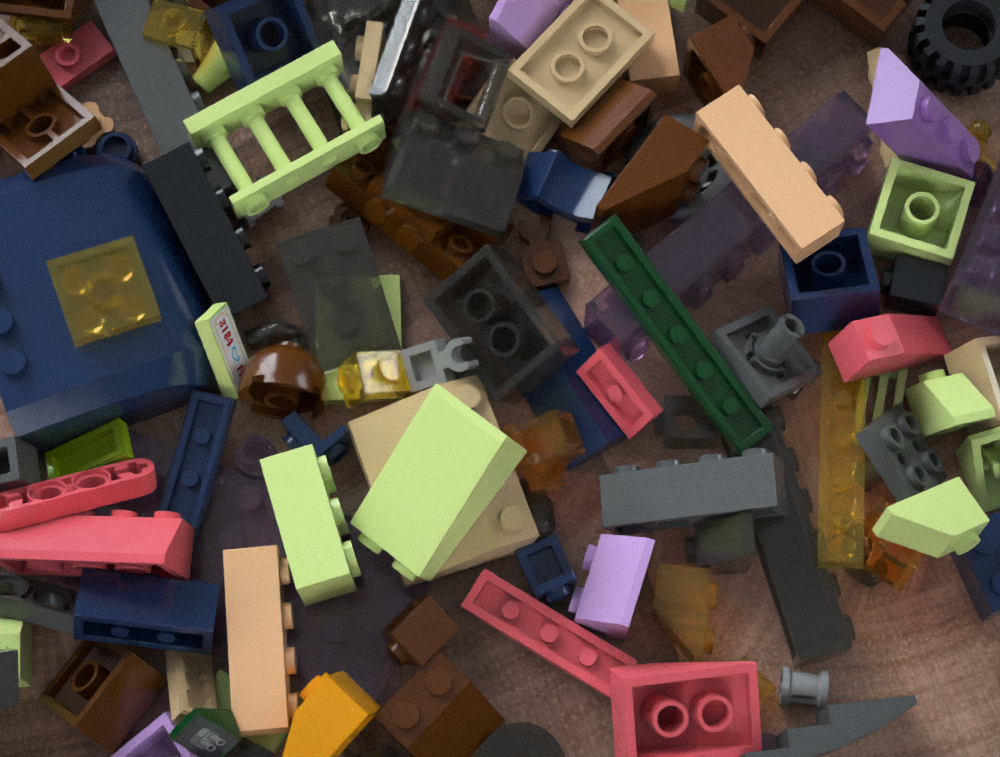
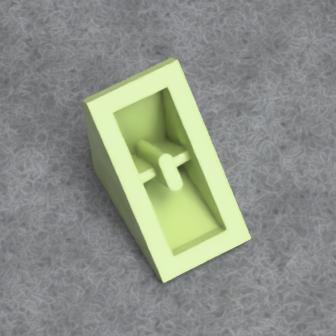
M999 426L967 436L955 452L970 492L984 513L1000 508Z

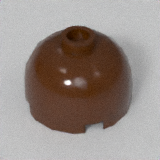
M289 341L280 342L277 345L257 351L246 363L240 378L238 400L243 404L246 399L252 403V412L271 419L283 420L293 410L298 415L311 411V418H314L324 411L326 374L321 363L311 353L302 349L299 344Z

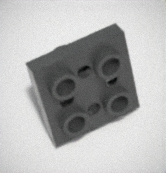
M770 306L715 330L708 338L760 408L814 382L823 372L798 342V339L805 334V327L802 321L792 314H785L779 318Z
M901 402L885 411L855 435L869 457L868 461L855 466L851 470L855 484L863 492H868L878 484L885 482L896 501L900 502L939 485L948 477L944 471L941 457L935 450L929 448L920 433L918 421L910 412L905 410Z

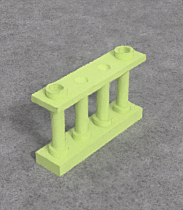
M333 40L183 120L189 139L195 149L199 147H212L238 192L229 196L237 219L245 215L254 216L261 213L269 206L272 200L358 153L367 154L372 152L386 138L384 120L379 114L365 122L338 79L340 73L344 72L342 54ZM316 86L325 88L350 128V131L330 142L327 141L301 99L303 93ZM280 106L287 107L313 149L310 153L293 162H290L264 119L268 112ZM243 126L251 129L276 170L255 183L252 182L226 139L228 134Z

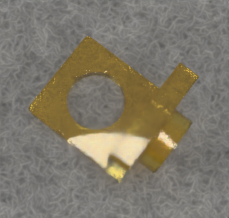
M154 0L142 32L144 39L190 50L198 68L215 40L204 10L164 0Z

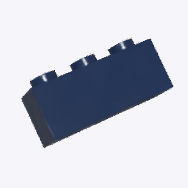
M83 568L73 614L74 639L211 655L220 585L210 584L201 579L186 581L163 578L152 573L137 575L120 573L110 568H107V571Z

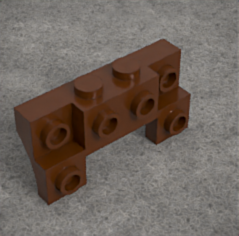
M385 127L386 138L382 140V143L370 153H358L334 166L325 187L454 289L467 280L481 262L495 248L509 238L514 226L502 218L498 211L488 207L483 202H480L466 213L456 208L406 168L413 163L418 151L406 143L399 134Z

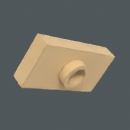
M165 650L171 721L179 724L195 707L218 709L212 656Z

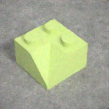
M892 157L884 175L866 233L871 255L895 261L897 255L950 265L956 251L976 182Z

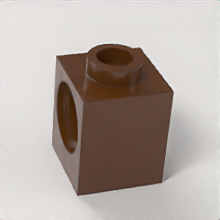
M430 595L416 596L379 634L388 643L384 647L386 652L399 665L405 666L407 664L408 666L423 667L460 627Z

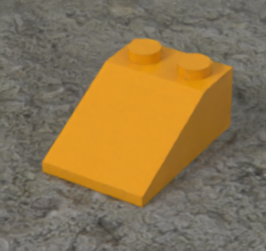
M343 670L330 675L327 672L322 676L317 675L299 694L304 702L295 710L282 757H338L382 707Z

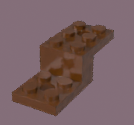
M0 18V150L34 180L43 172L51 170L58 161L74 149L86 144L93 135L103 128L94 114L54 81L34 46Z

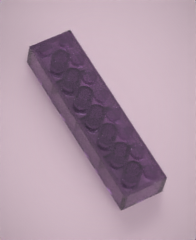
M844 89L786 136L791 145V152L799 162L804 161L812 168L817 178L816 184L826 197L832 195L837 190L838 185L836 183L846 174L852 178L866 166L869 161L866 156L876 144L873 141L875 133L866 126L868 113ZM731 182L646 255L684 307L688 309L692 306L696 310L710 299L714 293L711 289L722 279L726 283L733 280L744 269L745 264L743 262L753 253L757 256L765 253L774 244L776 238L736 185ZM610 285L586 304L584 330L598 348L610 342L625 362L628 360L631 364L639 360L649 350L650 345L648 342L651 340Z

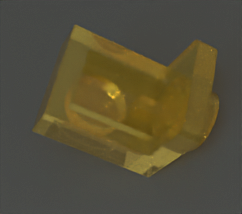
M400 350L356 352L338 367L337 385L339 391L344 396L347 408L356 407L365 399L403 397L411 391Z

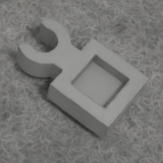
M461 337L452 339L447 345L445 338H440L400 350L411 393L431 388L435 383L442 384L456 380L454 371L462 372L476 368L479 365L478 359L464 361L460 354L461 348L464 345L473 343L472 338Z

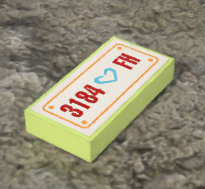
M216 303L195 321V326L222 396L237 399L240 378L244 366L249 359L228 303Z

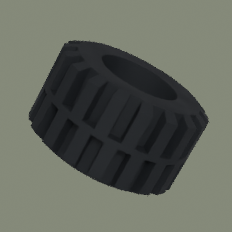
M925 0V2L921 3L909 32L908 40L910 41L907 46L908 56H913L910 64L914 71L922 70L920 79L927 84L930 80L936 83L934 89L941 93L944 88L951 89V95L960 96L963 90H967L970 96L978 94L981 86L987 90L994 85L996 79L1000 80V0ZM953 26L970 29L979 36L984 47L977 50L961 49L953 45L946 38L943 29Z

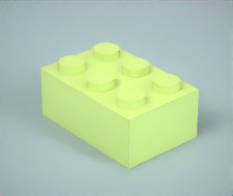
M309 444L259 459L295 587L305 606L357 591L354 577L361 576L362 574L351 540L343 542L341 535L348 534L349 530L338 497L330 499L329 496L330 493L337 492L326 455L317 457L313 445Z

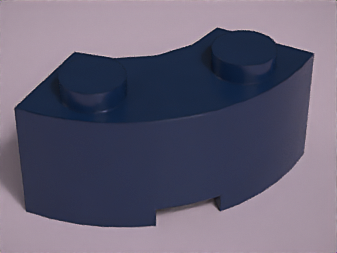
M549 149L547 152H528L509 196L539 216L545 214L549 221H551L555 214L577 223L575 231L587 235L591 229L597 204L619 175L612 172L599 173L571 162L569 156L558 150Z

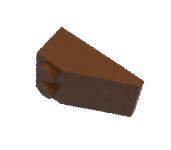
M665 114L597 204L590 232L616 214L630 234L633 235L673 216L683 202L690 205L701 188L702 183L699 180L710 160L705 158L710 140Z

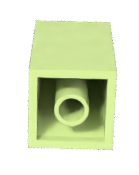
M435 383L350 523L361 531L357 539L377 554L382 549L395 558L391 566L409 580L414 581L418 576L431 581L527 453V450Z

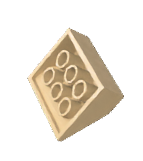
M479 374L438 384L499 429ZM432 387L347 423L369 489H371ZM515 469L433 579L514 555L516 550L534 543L540 536ZM399 573L404 588L428 581L418 576L414 581H411Z

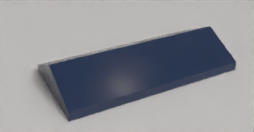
M557 285L518 299L483 325V329L568 472L628 439L576 373L597 350Z

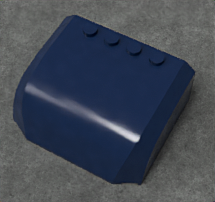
M111 154L84 155L57 162L51 170L43 172L34 180L25 172L0 180V396L16 437L37 447L38 459L45 457V452L116 418L122 419L127 423V427L187 406L192 389L215 395L221 393L195 326V321L212 306L211 299L148 176L140 165L125 157Z

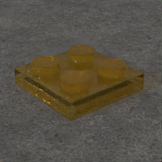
M133 235L46 261L74 347L161 321V313Z

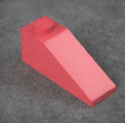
M892 313L851 321L828 343L844 383L944 360L943 355L952 351L937 316Z

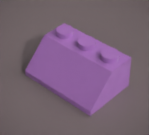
M889 48L880 49L866 126L901 160L966 180L973 179L975 162L978 161L980 156L979 141Z

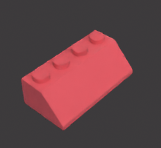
M88 510L27 527L0 532V566L16 575L81 577L83 568L101 569L104 571L110 568L120 573L137 575L152 573L163 578L188 581L190 580L195 528L184 519H181L180 513L171 511L154 512V518L138 517L137 512L129 510H112L110 516H95L94 511Z

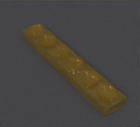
M842 330L822 332L821 370L823 372L821 373L818 568L863 569L865 451L855 435L865 428L866 378L844 383L828 346V343Z

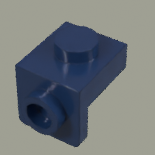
M295 410L281 421L287 434L282 440L290 450L312 444L317 457L326 455L328 464L332 466L340 461L350 449L348 444L352 440L349 431L344 425H341L322 441Z
M556 533L515 551L516 558L536 600L540 601L546 598L548 604H552L573 594L570 587L577 585L578 578L575 571H572Z

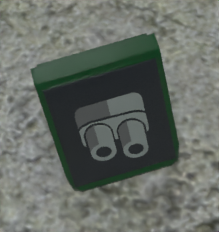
M195 707L169 734L172 741L201 757H224L241 740V733L233 712L228 709Z

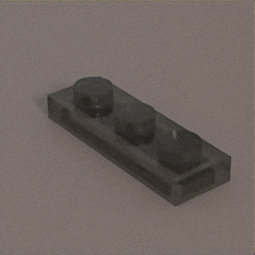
M402 0L368 93L385 117H401L405 102L411 96L412 83L416 71L424 59V49L427 40L437 21V11L430 0Z

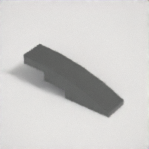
M916 695L827 705L815 714L817 725L788 728L775 737L777 749L746 752L740 757H825L869 736L917 704Z

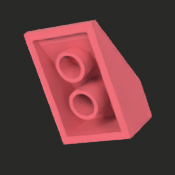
M755 661L663 662L609 668L615 757H740L746 752L763 750L758 673Z

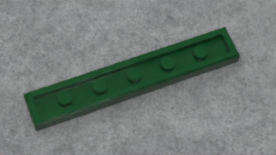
M616 214L578 241L736 456L742 455V451L749 449L775 429Z

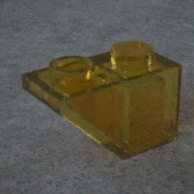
M658 563L655 573L651 615L689 662H702L704 653L712 654L715 628L707 626L708 609L716 610L719 583L711 582L712 569Z

